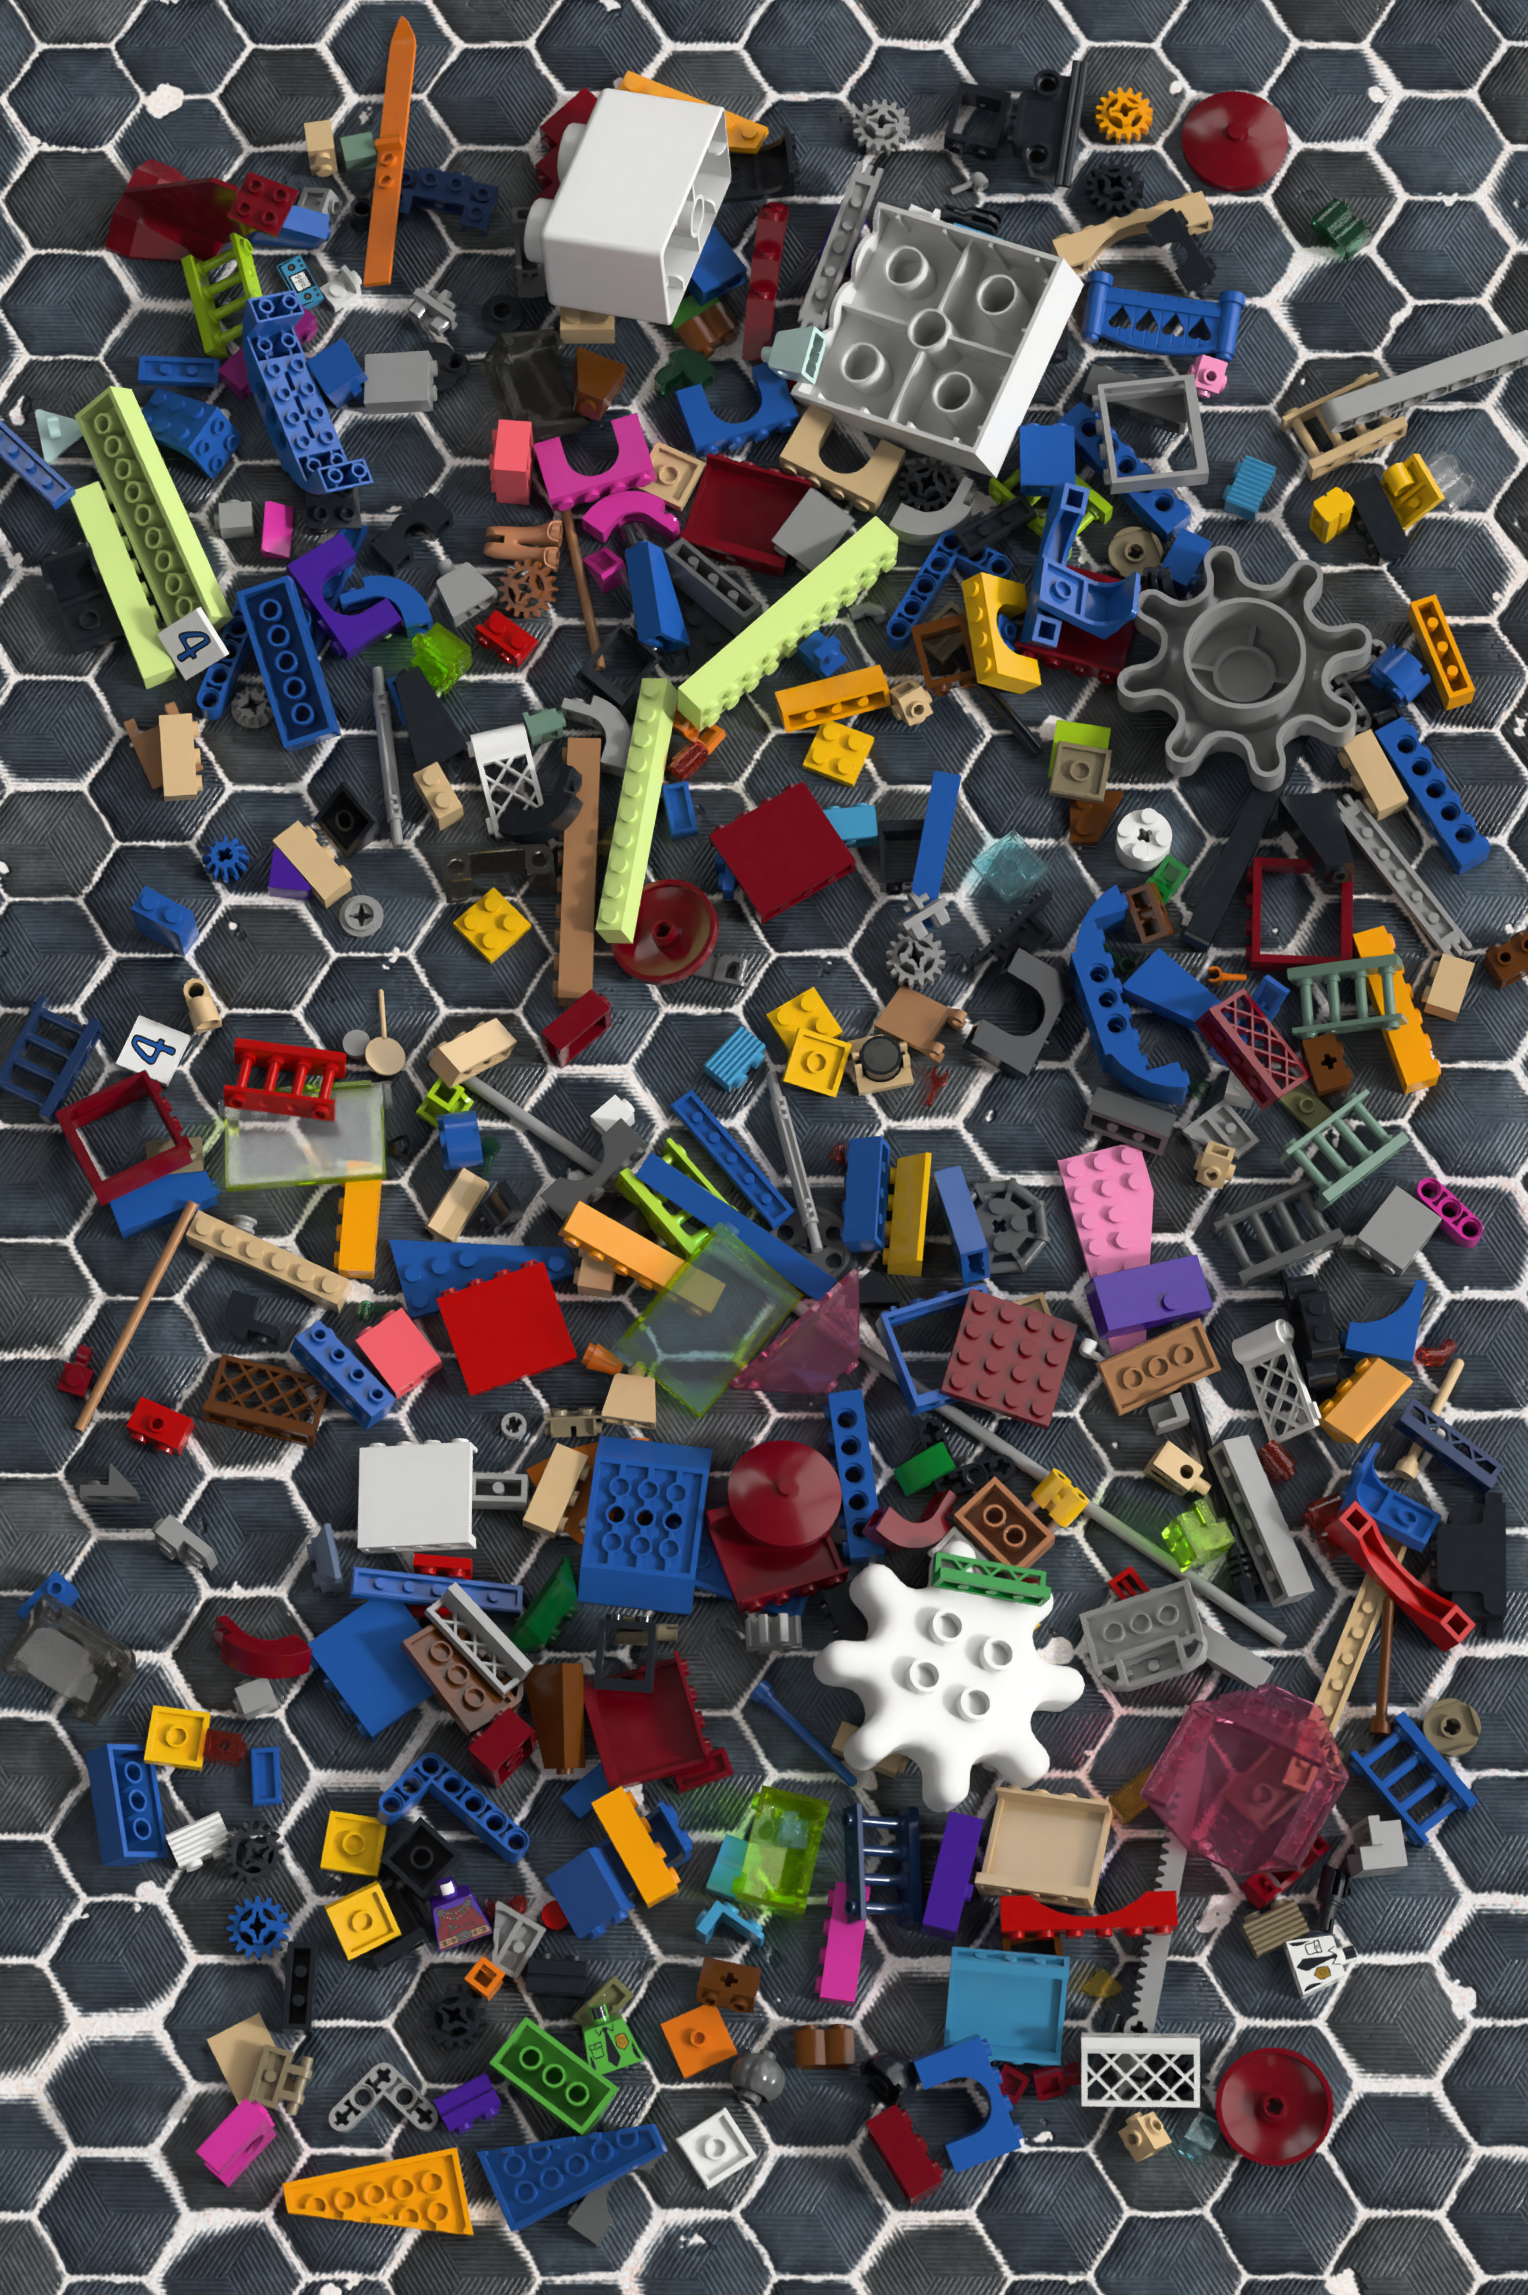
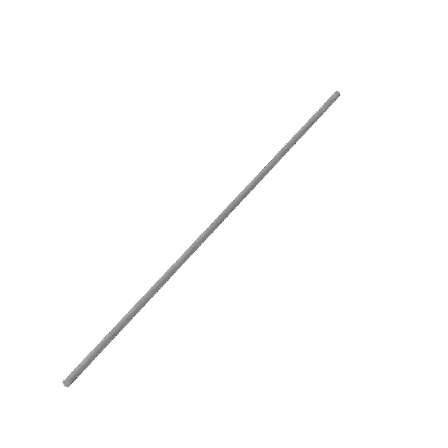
M435 1048L429 1052L426 1058L429 1062L435 1055L433 1053ZM476 1076L461 1083L593 1175L601 1167V1162ZM611 1181L608 1184L616 1191L621 1193V1191L615 1186V1183ZM663 1206L669 1214L675 1215V1213ZM686 1221L680 1225L687 1235L693 1236L699 1231ZM711 1238L698 1245L703 1251L898 1384L891 1363ZM911 1377L918 1395L931 1391ZM952 1404L934 1409L999 1455L1009 1456L1015 1466L1041 1483L1050 1473ZM1088 1499L1089 1504L1082 1510L1083 1513L1179 1579H1188L1192 1588L1276 1646L1280 1647L1287 1638L1286 1634Z

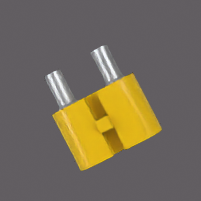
M1054 1468L1031 1493L1033 1500L1026 1507L1032 1514L1040 1506L1050 1512L1049 1515L1053 1520L1046 1528L1052 1534L1060 1526L1067 1528L1089 1504L1088 1498L1077 1487L1074 1488L1071 1485L1072 1482L1061 1471Z

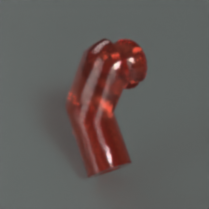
M1446 1338L1439 1348L1419 1347L1415 1352V1358L1425 1366H1441L1458 1346L1454 1341Z
M522 1895L515 1896L513 1900L505 1904L522 1915L528 1909V1901ZM489 1900L484 1914L495 1917L496 1902Z

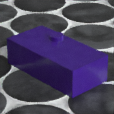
M1197 1254L1092 1277L1084 1286L1099 1340L1184 1322L1196 1317L1202 1318L1213 1308Z
M949 1811L923 1918L921 1934L955 1942L964 1902H970L974 1885L969 1884L982 1831L983 1819Z

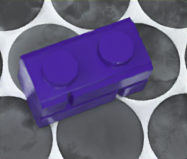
M485 2072L433 2100L450 2135L456 2132L458 2136L473 2128L471 2123L481 2118L485 2122L496 2117L499 2114L498 2109L502 2107V2103Z

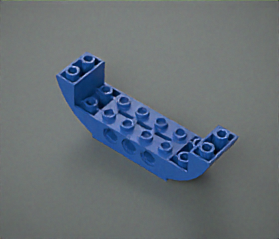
M296 290L247 299L242 325L243 353L247 371L245 377L284 472H288L302 489L316 495L374 483L364 458L352 461L347 460L311 369L306 362V357L294 330V327L305 314Z
M1114 885L1098 898L1083 919L1077 936L1075 952L1070 955L1068 973L1070 978L1075 980L1073 988L1102 1072L1108 1071L1125 1088L1147 1100L1163 1104L1183 1105L1185 1096L1188 1094L1187 1086L1190 1085L1186 1069L1181 1070L1178 1061L1146 1071L1149 1069V1063L1145 1053L1140 1054L1138 1048L1140 1037L1137 1029L1131 1028L1129 1019L1132 1016L1127 1002H1122L1120 994L1123 993L1120 979L1119 977L1114 978L1111 970L1114 968L1110 952L1105 953L1103 943H1105L1104 934L1122 929L1124 918H1127V898L1125 893H1120L1118 886Z

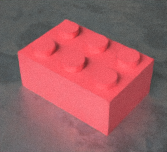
M499 419L498 429H493L492 431L493 454H490L489 457L490 481H492L491 492L496 493L497 503L529 505L534 465L531 422Z

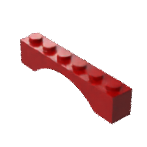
M1356 1501L1342 1509L1324 1528L1444 1653L1460 1644L1475 1627L1476 1624L1455 1603L1429 1590L1400 1564L1385 1544L1376 1521Z
M1147 1891L1138 1900L1121 1910L1091 1917L1072 1916L1057 1912L1042 1905L1030 1895L1000 1896L999 1899L1001 1936H1007L1009 1941L1024 1940L1025 1936L1036 1935L1039 1940L1054 1939V1935L1066 1934L1068 1939H1079L1084 1937L1083 1934L1095 1933L1097 1938L1112 1937L1113 1933L1124 1932L1126 1937L1142 1936V1932L1154 1931L1155 1936L1171 1935V1931H1176L1178 1927L1176 1891Z

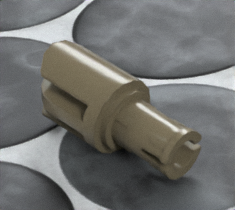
M623 1616V1621L635 1622V1617ZM659 1624L658 1641L677 1642L678 1624ZM615 1628L614 1644L647 1646L649 1630Z

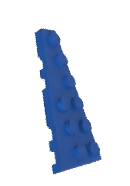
M389 1240L411 1321L441 1313L436 1303V1298L441 1297L440 1292L456 1287L457 1291L468 1288V1282L483 1278L484 1282L494 1279V1273L509 1269L510 1273L520 1270L521 1264L536 1259L537 1263L544 1262L551 1283L574 1277L567 1248Z

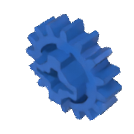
M256 1896L255 1903L252 1904L246 1898L244 1899L245 1907L241 1908L236 1905L235 1909L238 1914L236 1916L229 1915L228 1917L234 1923L227 1927L228 1933H234L229 1938L231 1944L238 1943L235 1948L238 1954L246 1950V1959H250L253 1954H256L258 1961H261L264 1953H267L271 1959L273 1958L272 1950L277 1949L281 1952L283 1949L280 1942L289 1941V1937L284 1934V1931L291 1930L290 1924L283 1923L289 1917L287 1913L279 1914L282 1909L281 1904L278 1903L272 1907V1899L269 1897L265 1903H262L260 1897ZM264 1910L274 1915L277 1921L268 1920L265 1917ZM252 1912L247 1921H242L248 1913ZM258 1917L263 1927H265L261 1929L259 1939L254 1929H252L257 1927ZM240 1935H243V1937L249 1936L253 1940V1946L245 1943ZM271 1935H276L269 1944L265 1945V1942Z

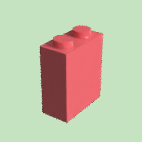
M402 1308L396 1312L395 1310L387 1312L381 1318L382 1322L373 1328L371 1326L365 1328L358 1334V1339L355 1340L359 1351L384 1384L391 1390L396 1400L443 1368L439 1356Z

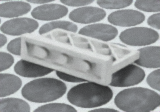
M1082 2033V2106L1200 2108V2034ZM1088 2053H1100L1108 2062L1096 2073L1088 2065ZM1107 2054L1115 2055L1112 2058H1110ZM1121 2054H1130L1137 2061L1127 2073L1114 2062ZM1136 2054L1145 2055L1140 2059ZM1151 2054H1160L1167 2061L1156 2074L1144 2063ZM1165 2054L1175 2055L1171 2059H1169ZM1181 2054H1194V2066L1186 2074L1173 2063ZM1110 2065L1123 2076L1112 2088L1100 2077ZM1140 2065L1152 2076L1142 2088L1129 2077ZM1169 2066L1182 2077L1171 2089L1159 2078ZM1088 2071L1093 2075V2077L1089 2081ZM1193 2072L1194 2083L1188 2078ZM1097 2079L1108 2092L1101 2099H1088V2087ZM1125 2080L1138 2091L1131 2099H1122L1115 2092ZM1155 2080L1167 2091L1159 2100H1152L1144 2092ZM1186 2081L1194 2089V2100H1181L1173 2091ZM1110 2095H1112L1115 2099H1107V2098H1108ZM1142 2095L1146 2100L1136 2098ZM1169 2095H1171L1175 2100H1165V2099H1166Z

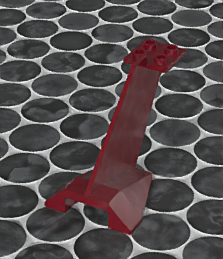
M149 158L135 169L113 213L105 249L129 259L182 263V258L192 255L205 262L219 255L223 245L231 242L230 234L232 233L243 237L252 232L259 231L277 238L299 194V190L249 171L239 191L237 186L214 177L188 180L175 168Z

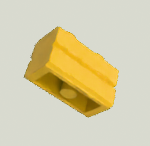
M1338 487L1327 492L1326 496L1323 495L1315 500L1312 506L1309 528L1321 543L1324 544L1335 538V534L1339 535L1347 530L1350 517L1352 516L1351 512L1354 501L1348 492H1343Z

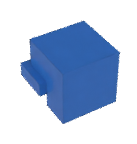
M343 338L306 361L326 396L338 409L354 398L360 403L364 401L362 383L368 380V377L360 368L350 351L349 345Z

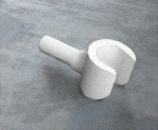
M1089 1338L1082 1340L1079 1347V1354L1082 1357L1092 1358L1098 1362L1106 1359L1100 1353L1095 1352L1096 1341Z

